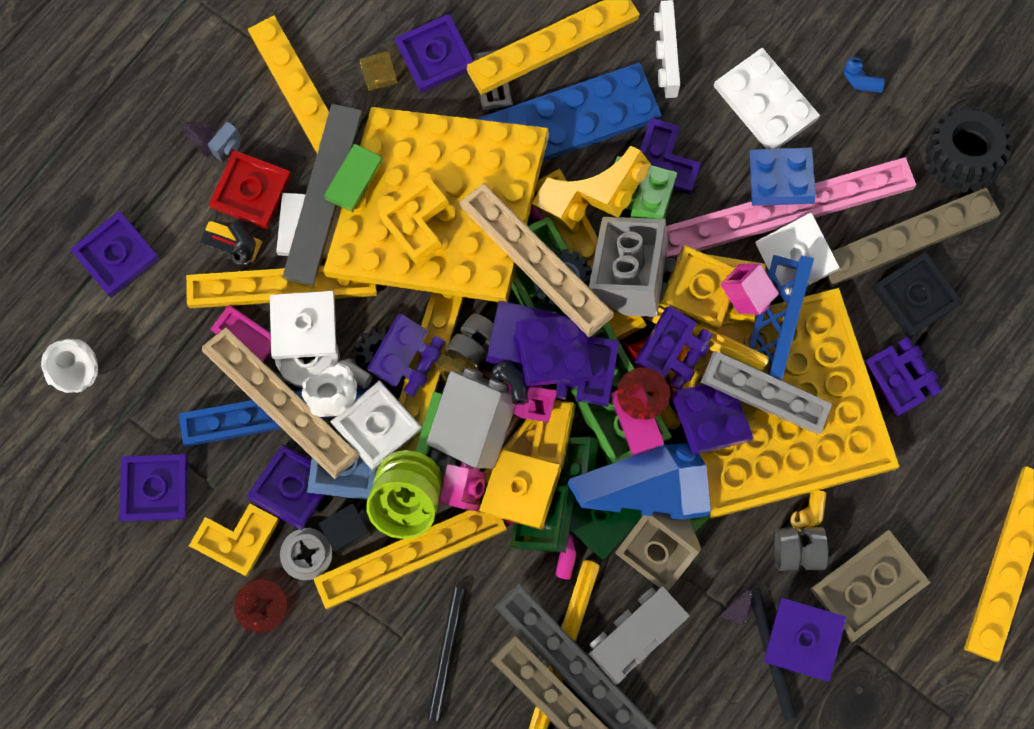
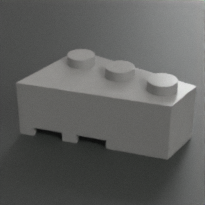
M663 586L657 592L651 587L638 599L642 606L633 614L627 609L613 622L618 627L609 636L603 631L589 644L593 651L588 656L615 685L620 683L634 667L640 664L647 655L690 617Z

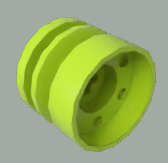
M404 450L394 452L384 458L377 469L367 499L366 512L370 522L380 532L394 538L409 539L427 532L434 522L444 478L440 467L428 456L415 451Z

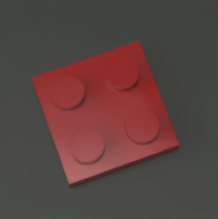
M233 150L209 202V206L213 210L268 230L281 201L282 193L285 192L292 176L291 172Z

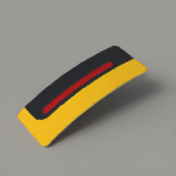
M210 221L200 243L231 254L234 250L236 239L227 226ZM255 237L253 238L256 242V247L250 261L251 263L254 262L262 244V241Z

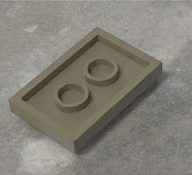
M887 530L811 587L810 590L828 612L847 617L843 633L850 642H854L930 584V581L891 531Z

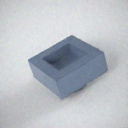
M226 122L208 143V147L213 156L224 162L228 156H231L233 150L238 151L242 138L237 128Z

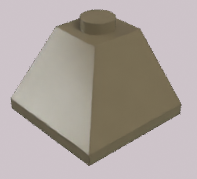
M653 512L652 516L643 515L615 554L659 588L663 586L669 591L701 551V546L689 519H671L669 513Z

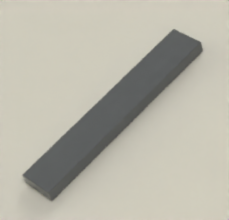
M331 104L282 277L284 280L315 286L337 207L336 204L325 200L324 195L355 143L362 118L361 110Z
M517 583L494 606L609 729H657L520 583Z

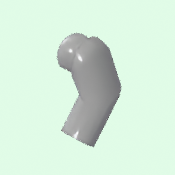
M347 358L338 362L350 368L357 385L361 388H367L372 382L373 375L357 366L353 359Z

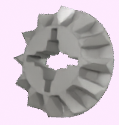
M304 528L303 531L298 529L289 534L280 550V560L285 571L292 577L303 581L322 575L328 570L333 558L332 548L326 536L312 528ZM301 542L309 550L320 549L311 556L312 567L304 559L294 561V559L302 554Z

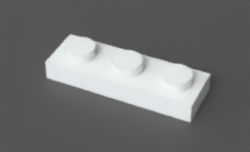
M673 0L661 1L659 13H654V30L660 31V41H656L657 59H662L663 69L658 70L659 87H664L665 98L677 97L680 88Z

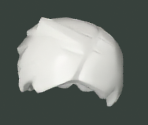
M67 338L49 345L43 353L41 366L48 385H52L66 393H79L94 383L98 374L97 358L86 342L80 339Z
M341 363L330 365L318 375L303 380L302 396L313 415L324 417L344 414L356 399L357 383L354 375L348 366Z

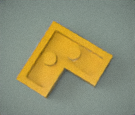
M427 178L379 213L378 216L414 263L417 264L442 246L439 239L425 222L449 206V202L433 181Z
M252 504L248 505L234 532L205 517L189 546L248 577L280 519Z

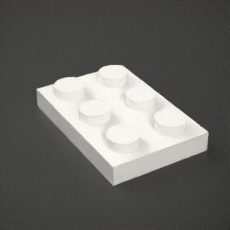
M763 48L759 49L714 83V88L766 149H779L816 122L820 116Z

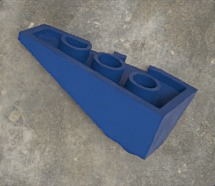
M688 442L663 445L569 479L568 482L581 508L620 512L623 508L640 510L641 515L652 516L653 512L669 513L671 519L679 520L709 516L711 512L707 467L699 454H692Z

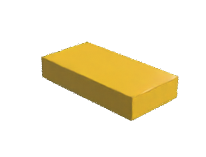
M555 400L549 422H537L530 457L559 464L562 468L564 467L576 406L573 402Z

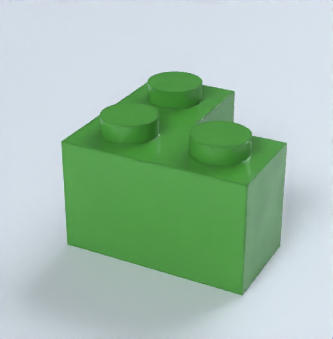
M617 156L615 163L621 159L620 156ZM651 165L646 178L639 183L632 195L630 204L625 208L632 210L630 218L664 219L671 200L677 172Z

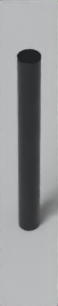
M453 587L427 717L430 720H441L466 593L465 589Z
M758 587L747 590L766 653L772 627L761 589ZM768 664L784 720L796 718L797 714L784 669Z

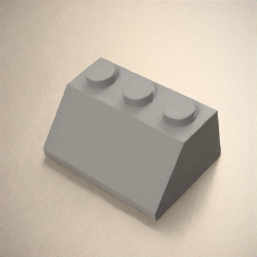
M602 217L589 288L604 303L623 315L657 317L668 248L666 219Z

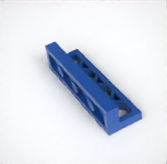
M773 255L768 277L782 296L786 307L785 310L776 315H773L770 308L757 315L748 346L755 350L756 343L758 342L761 349L757 351L760 353L764 352L769 357L770 367L768 375L779 380L783 378L814 258L801 255L799 261ZM777 265L795 269L793 280L782 286L775 276ZM789 287H791L790 292H789V296H788V295L786 294L785 290L788 289ZM764 313H766L769 318L765 321H763ZM783 316L782 322H781V326H780L779 323L777 322V319H779V318H781V317ZM772 323L778 333L777 340L765 345L759 335L760 328ZM775 346L772 356L769 349Z

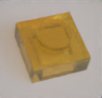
M389 51L359 59L368 91L397 84Z
M444 354L435 362L445 382H447L450 371L464 372L465 368H470L463 359L458 357L453 359Z

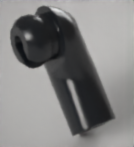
M239 219L228 227L236 239L234 250L231 253V260L237 266H245L252 260L256 242L242 220Z
M500 361L492 368V376L495 380L500 382L506 381L511 385L512 403L515 405L528 403V387L525 384L524 372L510 361Z

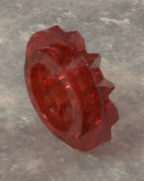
M637 368L628 372L621 379L617 389V400L622 411L633 419L648 421L660 416L666 409L670 399V389L665 378L657 371L649 368ZM640 382H642L646 392L655 393L653 396L648 397L646 407H644V403H642L640 398L630 397L638 393Z
M255 580L246 584L238 592L234 603V611L238 622L245 629L256 633L274 630L284 620L288 607L285 593L275 583L267 580ZM255 594L262 601L273 599L270 605L266 607L268 618L260 612L249 614L257 606Z

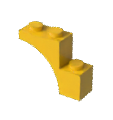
M630 146L621 159L613 166L592 178L568 182L547 177L531 204L543 217L550 216L552 221L570 230H573L576 223L583 218L588 204L615 217H619L623 209L627 208L630 204L632 195L639 183L646 178L651 163L641 150Z

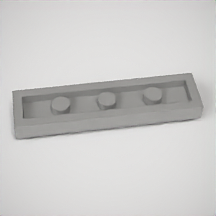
M717 351L712 353L701 381L703 384L814 434H821L832 406L831 403Z

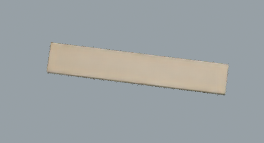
M484 183L460 202L461 208L588 337H591L614 317L613 311Z
M224 328L202 346V352L334 479L359 459V454L321 417L313 415L309 406L227 328Z

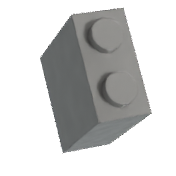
M465 368L464 372L450 371L426 444L472 467L494 469L516 406L512 403L511 391L508 390L509 385L495 379L486 381L482 379L483 373L470 368Z

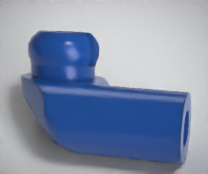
M857 57L847 60L843 69L844 75L855 89L882 93L884 78L867 76L862 69V60Z

